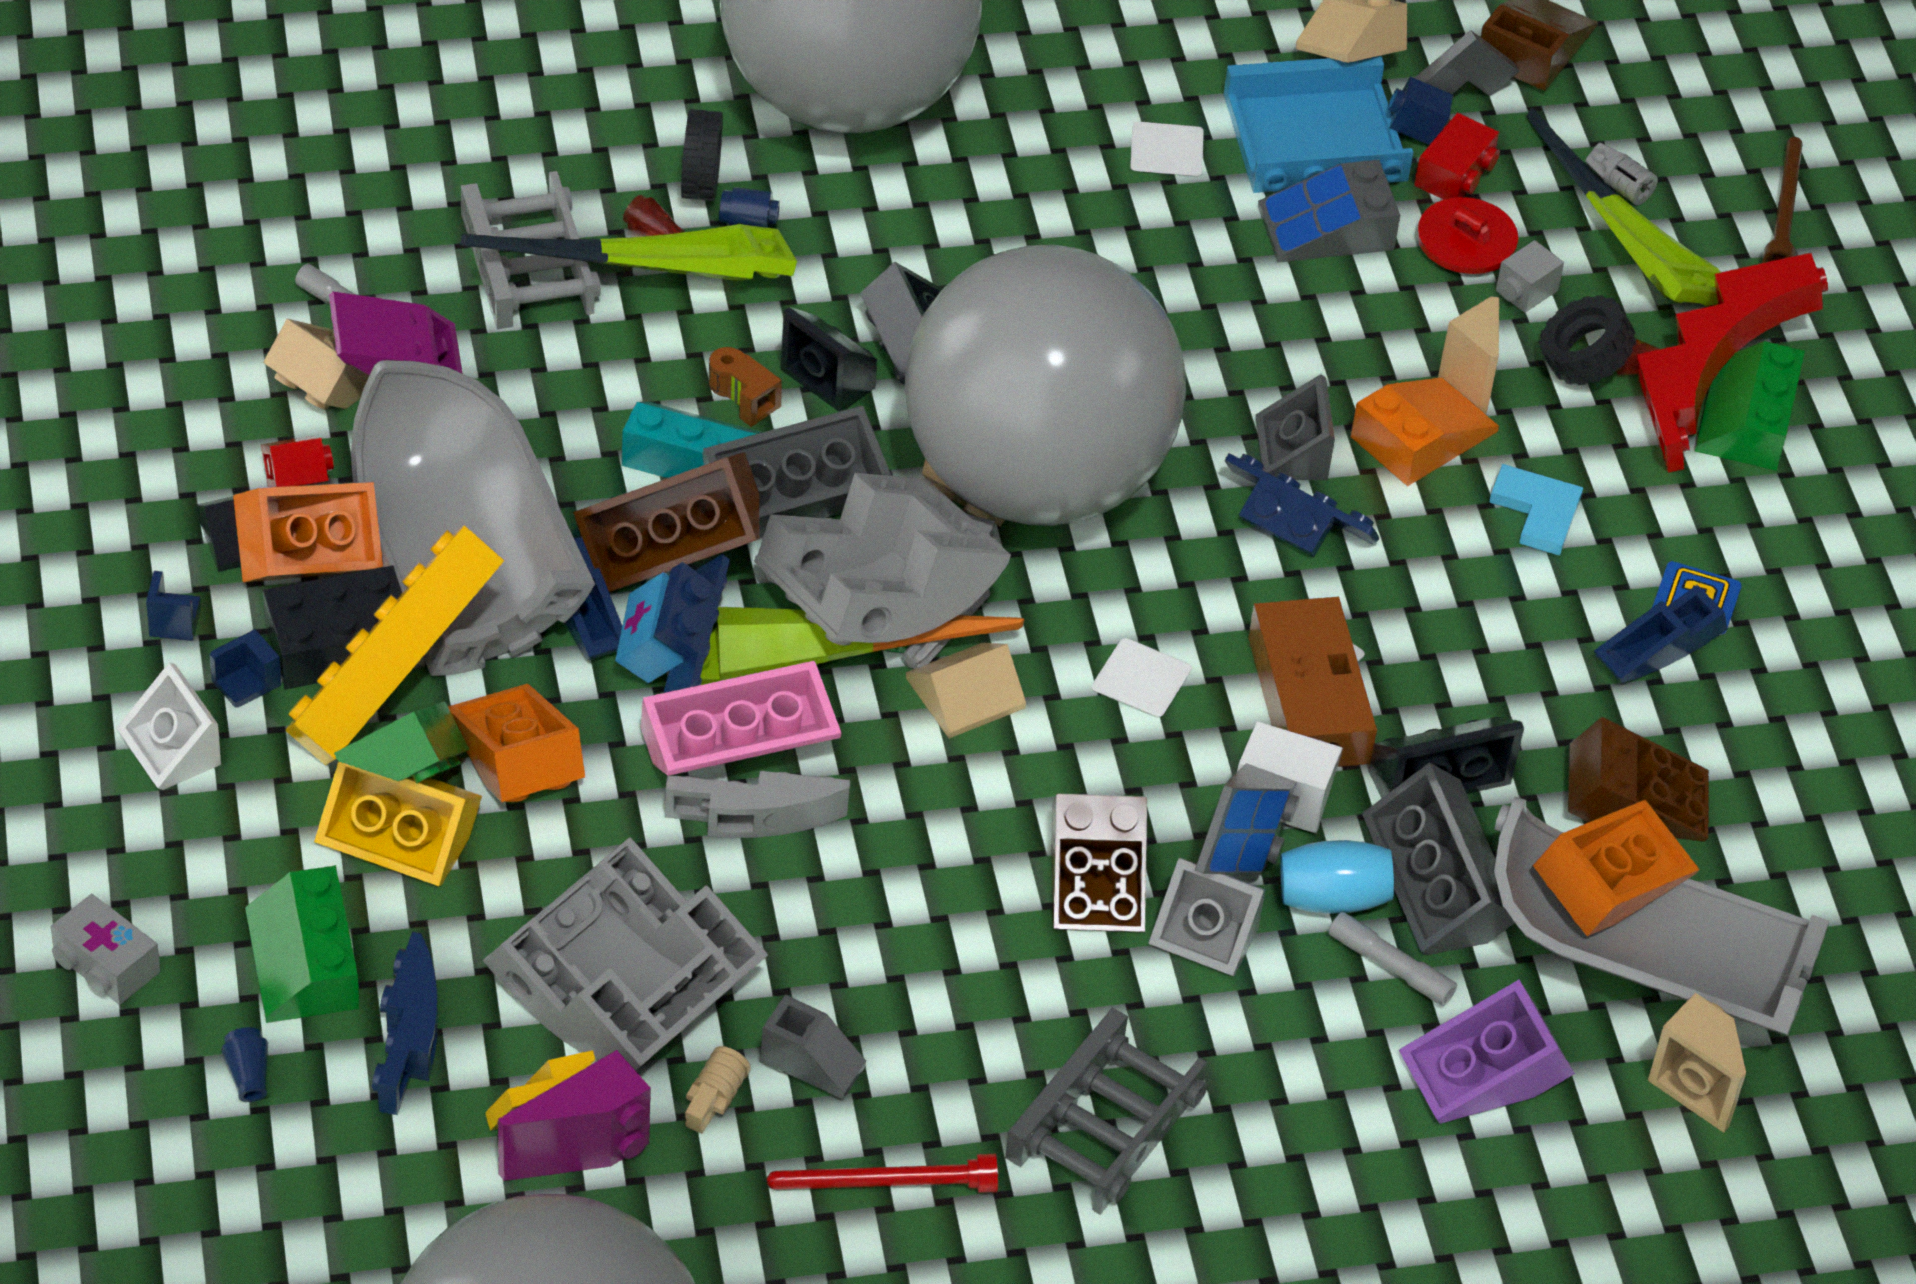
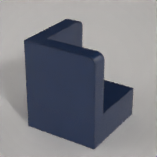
M154 570L146 600L149 637L193 641L201 611L200 596L165 593L163 571Z
M256 629L218 647L210 653L212 682L235 708H239L281 686L280 657Z

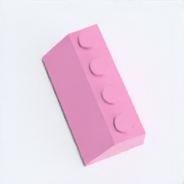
M815 661L643 697L640 728L652 763L667 776L841 738V730Z

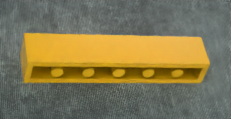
M465 525L454 534L446 530L430 548L435 556L426 567L419 562L403 579L402 583L408 588L398 599L390 595L374 613V616L379 619L377 624L370 632L362 628L345 647L351 653L341 665L333 661L317 679V682L322 687L311 699L305 694L288 713L293 721L285 731L325 766L336 759L334 753L350 743L505 561Z

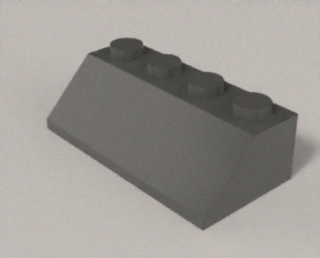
M863 406L707 447L702 452L704 465L745 452L759 491L760 536L765 533L770 514L827 518L841 514L854 473L891 476Z
M1429 762L1362 813L1375 845L1391 850L1394 890L1421 953L1431 955L1487 944L1515 924L1502 904L1494 873L1496 859L1460 779Z

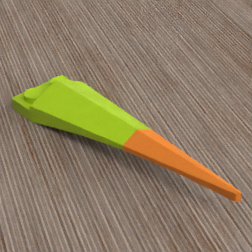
M718 607L719 616L713 625L709 640L711 645L710 651L704 660L700 675L702 677L701 685L811 661L819 664L918 643L1019 630L1023 627L1024 619L1019 617L958 615L941 626L912 638L891 642H851L850 645H839L828 640L826 632L818 624L809 621L805 617L806 612L804 610Z

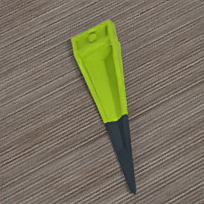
M1531 108L1526 115L1528 120L1643 273L1665 298L1669 297L1678 303L1691 302L1700 303L1705 306L1717 305L1715 274L1721 271L1666 234L1621 198L1568 147L1537 111Z
M742 224L707 230L630 238L533 239L462 234L460 245L732 281L752 279L754 271L767 278H778L779 275L794 276L797 264L796 258L778 229Z

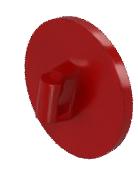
M1455 197L1436 202L1424 211L1419 220L1417 239L1423 252L1438 265L1459 273L1482 274L1499 269L1501 262L1516 252L1518 231L1513 220L1499 207L1480 199Z

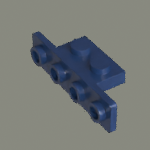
M1230 453L1226 456L1224 461L1233 473L1256 484L1239 513L1242 520L1313 557H1315L1333 524L1372 545H1376L1380 539L1372 527L1374 522L1362 513L1352 510L1348 515L1335 508L1337 502L1318 491H1315L1313 496L1300 490L1301 484L1292 477L1281 472L1275 477L1263 471L1265 466L1247 454H1242L1241 458Z
M723 554L701 566L696 571L684 562L671 569L654 636L682 655L684 660L683 663L669 670L664 693L699 686L702 683L700 675L704 660L710 651L711 645L709 640L712 628L719 616L717 608L721 593L727 584L726 573L730 559Z

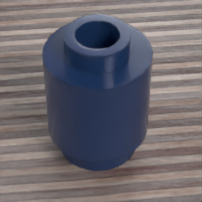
M734 187L732 191L723 190L719 222L729 223V226L742 224L769 228L770 224L777 225L780 201L773 200V192L738 187Z

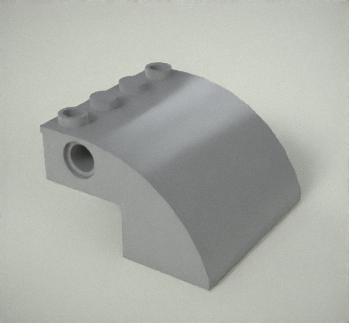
M854 473L840 520L770 514L758 555H755L754 562L766 573L765 577L767 580L779 585L786 592L785 597L789 601L798 604L806 612L805 617L809 621L818 624L826 632L828 640L839 645H850L851 642H891L912 638L941 626L962 613L987 591L1008 565L1011 554L928 479Z
M629 837L539 914L504 941L483 962L529 1013L566 1044L581 1053L593 1050L595 1060L597 1061L618 1050L634 1070H637L765 959L768 954L708 885L704 886L686 901L632 838Z

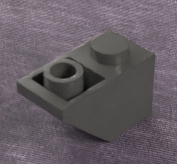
M788 995L783 997L762 1027L761 1062L843 1100L866 1067V1060L828 1014Z

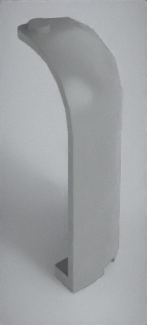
M384 360L375 364L363 389L354 419L351 462L353 483L374 482L384 567L394 566L403 593L408 588L402 583L403 579L419 562L426 567L435 556L430 548L446 530L454 534L464 525L505 560L423 656L431 676L459 674L485 668V660L508 651L514 657L542 641L540 633L557 620L565 623L582 605L595 583L521 424L504 400L479 381L451 368L416 361Z
M1514 797L1511 806L1502 805L1494 830L1501 832L1494 873L1503 907L1525 937L1563 958L1686 1001L1697 993L1709 1002L1719 1005L1731 1017L1785 1036L1789 1035L1807 981L1800 979V977L1810 979L1828 929L1829 920L1814 915L1811 916L1810 920L1698 881L1687 879L1619 923L1587 937L1533 867V864L1557 837L1564 832L1549 826L1532 815L1524 799Z

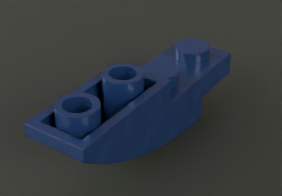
M416 932L411 933L406 949L399 948L393 968V975L396 976L393 986H385L380 1003V1012L386 1013L388 1035L385 1053L388 1056L385 1064L378 1063L375 1068L372 1091L378 1092L379 1112L398 1115L410 1078L429 1081L438 1041V1002L435 970L421 933Z

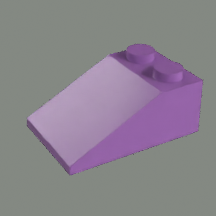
M1520 980L1515 981L1399 1049L1439 1124L1534 1098L1575 1074Z

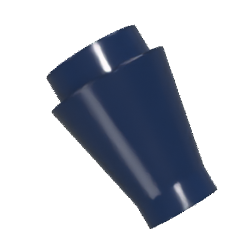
M245 1027L229 1032L224 1037L225 1044L222 1046L221 1052L237 1088L238 1098L243 1102L259 1101L267 1095L266 1074L269 1043L267 1039L263 1038L262 1032L257 1028Z

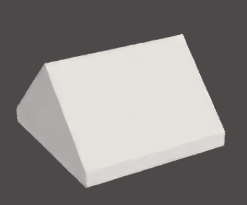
M169 662L116 727L156 787L162 790L221 765L218 723L177 665Z
M1257 721L1240 759L1237 772L1248 763L1297 781L1293 794L1300 797L1292 821L1284 820L1283 823L1317 834L1343 748Z

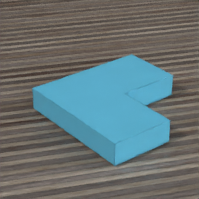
M1502 464L1489 502L1528 514L1519 544L1560 556L1578 508L1583 487Z

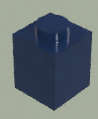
M1410 76L1403 90L1397 88L1388 105V110L1392 112L1390 128L1430 145L1443 130L1450 117L1453 94Z

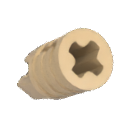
M724 1046L714 1048L705 1067L701 1070L699 1077L695 1079L686 1095V1099L691 1101L685 1113V1125L687 1128L702 1134L716 1113L724 1115L736 1095L737 1089L742 1085L743 1079L751 1071L750 1063L742 1054Z

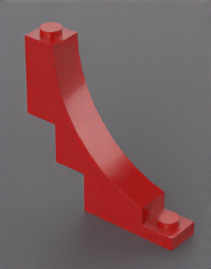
M1812 253L1716 273L1715 290L1717 305L1676 314L1679 345L1637 354L1639 383L1668 473L1684 469L1683 452L1690 451L1688 435L1697 434L1698 417L1704 397L1711 383L1730 358L1763 332L1795 317L1823 309L1822 292L1828 291V282L1824 268L1816 267Z

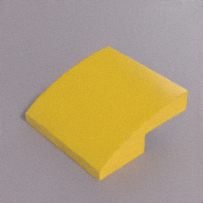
M593 1050L548 1060L525 1085L507 1089L485 1112L490 1131L498 1129V1119L590 1066L595 1060Z

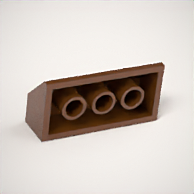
M745 452L714 461L573 512L594 569H600L609 592L663 572H668L682 562L690 564L760 539L759 491Z

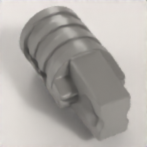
M1598 143L1585 160L1589 167L1604 180L1606 185L1613 188V190L1620 193L1626 199H1629L1635 205L1643 204L1652 195L1657 186L1658 177L1654 173L1649 172L1647 168L1632 160L1628 155L1602 143Z

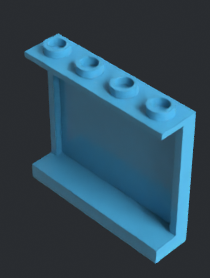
M1382 56L1349 63L1325 58L1227 66L1223 95L1253 193L1281 191L1338 164L1380 160L1388 183L1408 181L1413 150L1412 148L1403 149L1398 132L1390 128L1392 114L1388 110V102L1381 84L1384 70Z

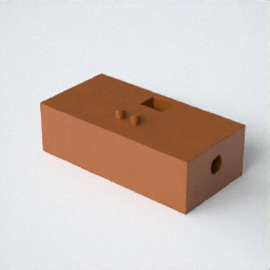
M1339 596L1254 603L1248 639L1271 725L1342 747L1343 750L1338 767L1370 764L1377 728Z

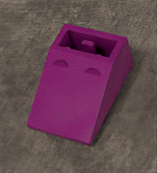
M335 291L329 294L331 320L336 344L335 350L337 356L345 364L353 365L369 376L375 364L384 360L422 362L448 367L463 374L455 323L428 306Z

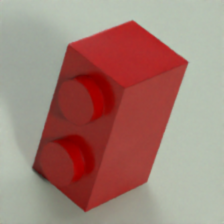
M1457 112L1419 157L1414 186L1443 200L1463 197L1466 193L1472 194L1484 171L1490 172L1497 163L1500 155V150L1496 149L1499 131Z
M309 436L260 444L267 487H290L329 481L327 471L334 470L330 445L322 444L321 437Z

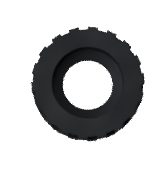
M690 109L688 112L682 160V198L715 201L721 159L723 112Z
M1597 295L1596 297L1586 296L1580 300H1574L1568 303L1569 305L1556 311V314L1549 318L1545 323L1544 330L1541 331L1539 347L1552 371L1560 381L1564 380L1566 384L1570 385L1573 383L1585 385L1590 382H1598L1600 379L1612 375L1616 369L1621 368L1625 364V360L1631 356L1633 345H1636V338L1634 336L1636 333L1622 307L1610 297L1605 298L1603 295ZM1605 329L1604 334L1592 345L1581 350L1570 351L1573 344L1582 336L1592 331Z

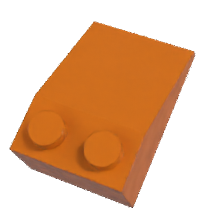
M1441 377L1387 384L1358 401L1351 438L1408 487L1497 433L1499 425Z
M374 482L257 488L233 495L243 582L351 573L383 567Z
M529 684L448 706L470 749L466 752L484 785L501 802L522 801L528 798L531 793L545 789H563L569 786L572 781L585 778L579 728Z
M1646 800L1560 834L1533 864V867L1545 881V884L1556 895L1572 916L1574 922L1587 937L1619 923L1691 878L1700 870Z

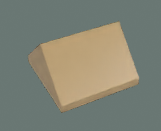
M1489 297L1449 322L1438 378L1442 377L1485 414H1487L1499 358V297Z
M980 643L906 672V679L948 738L1026 708L1025 697L1008 644Z

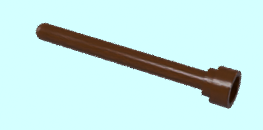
M1791 137L1787 141L1774 239L1765 246L1762 263L1796 256V249L1790 242L1803 147L1802 140L1799 137Z

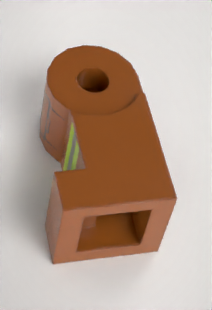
M732 347L719 348L710 355V389L715 394L728 397L739 405V418L750 427L781 407L782 380L760 363Z

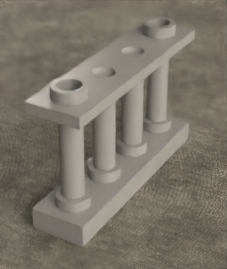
M557 171L549 172V193L489 202V199L481 198L477 183L461 186V215L467 234L533 239H579L570 212L572 211L571 192L568 186L562 187ZM552 210L556 221L506 230H498L497 227L491 228L490 226L493 218ZM471 247L497 329L513 327V310L519 309V304L580 295L586 315L594 314L595 297L601 295L600 281L596 271L590 272L586 261L540 255L507 259L506 255H499L501 250ZM568 266L571 267L574 279L519 288L515 284L509 285L508 283L510 275Z

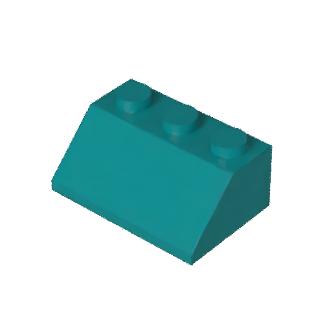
M636 402L622 431V466L670 478L703 466L702 452L704 448L763 432L652 402Z

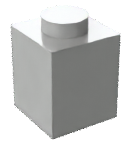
M1534 240L1501 262L1496 291L1507 301L1513 303L1526 313L1558 291L1564 261Z

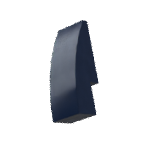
M581 536L574 538L595 585L578 610L565 622V625L587 660L617 652L622 623L599 568L594 569Z
M1696 585L1668 606L1663 601L1659 602L1595 649L1594 655L1621 683L1638 679L1686 657L1726 631L1725 612Z

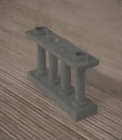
M1113 1007L1010 1128L1005 1159L1021 1168L1032 1154L1039 1155L1043 1153L1095 1184L1093 1211L1099 1215L1103 1213L1111 1201L1118 1203L1124 1197L1131 1184L1133 1174L1189 1106L1195 1108L1201 1102L1208 1087V1084L1204 1082L1207 1066L1205 1060L1198 1058L1185 1075L1175 1071L1128 1043L1129 1038L1125 1036L1128 1016ZM1110 1060L1113 1062L1121 1060L1172 1091L1161 1105L1157 1106L1104 1075L1103 1068ZM1094 1090L1147 1122L1133 1138L1078 1106V1098L1084 1091L1090 1093ZM1067 1121L1121 1154L1107 1170L1051 1137V1131L1058 1122L1065 1124Z

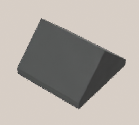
M1320 374L1255 414L1261 461L1265 466L1263 471L1275 477L1281 472L1295 480H1328L1335 436L1326 377Z

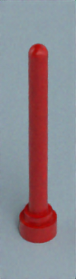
M977 1154L976 1159H967V1164L772 1171L767 1176V1184L773 1190L968 1184V1188H977L978 1193L998 1192L996 1154Z

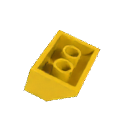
M338 761L314 842L422 881L442 886L470 838L482 796L432 778L425 779L417 784L413 777L396 781Z

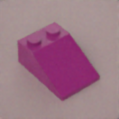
M615 1050L498 1119V1175L503 1181L598 1169L611 1167L624 1158L630 1159L637 1156L649 1144L650 1086L618 1050Z

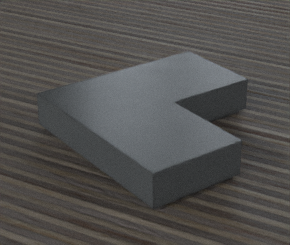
M1470 30L1418 74L1415 79L1450 94H1453L1469 81L1488 96H1491L1515 76L1519 70L1512 60Z

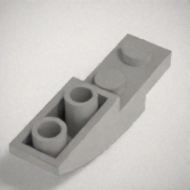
M760 771L757 785L739 781L728 782L700 779L693 776L669 775L667 776L665 789V818L708 822L707 836L756 838L805 831L847 816L850 780L835 779L827 776L815 777L789 774L787 772Z

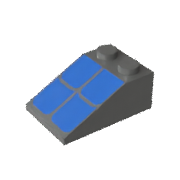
M1380 160L1341 163L1258 200V209L1277 263L1391 251L1395 248L1401 215Z
M1246 763L1223 787L1195 871L1202 874L1262 873L1269 862L1276 864L1285 842L1284 838L1278 836L1283 821H1292L1300 797L1293 794L1297 781Z

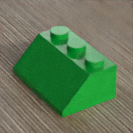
M1763 341L1736 352L1722 367L1710 385L1695 452L1777 471L1788 431L1805 350Z
M444 701L413 711L334 754L339 762L396 781L413 777L417 784L461 764L458 755L470 749Z
M336 865L289 872L245 907L266 1023L360 1009L358 973Z

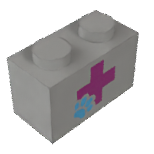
M92 893L51 925L52 953L56 961L67 970L73 969L84 977L94 992L99 995L106 994L119 1005L160 973L158 943Z

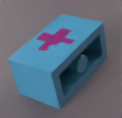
M664 572L629 593L615 659L617 663L647 683L652 682L683 663L684 660L682 655L654 636L669 576Z

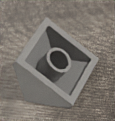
M1180 857L1178 858L1148 944L1235 976L1259 929L1266 890L1226 874H1202L1195 871L1197 863Z

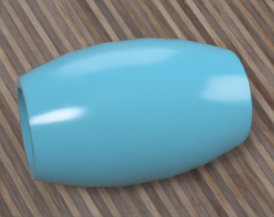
M1335 840L1305 844L1281 854L1280 877L1282 902L1284 905L1308 912L1334 914L1367 910L1393 900L1394 874L1390 849L1366 842Z

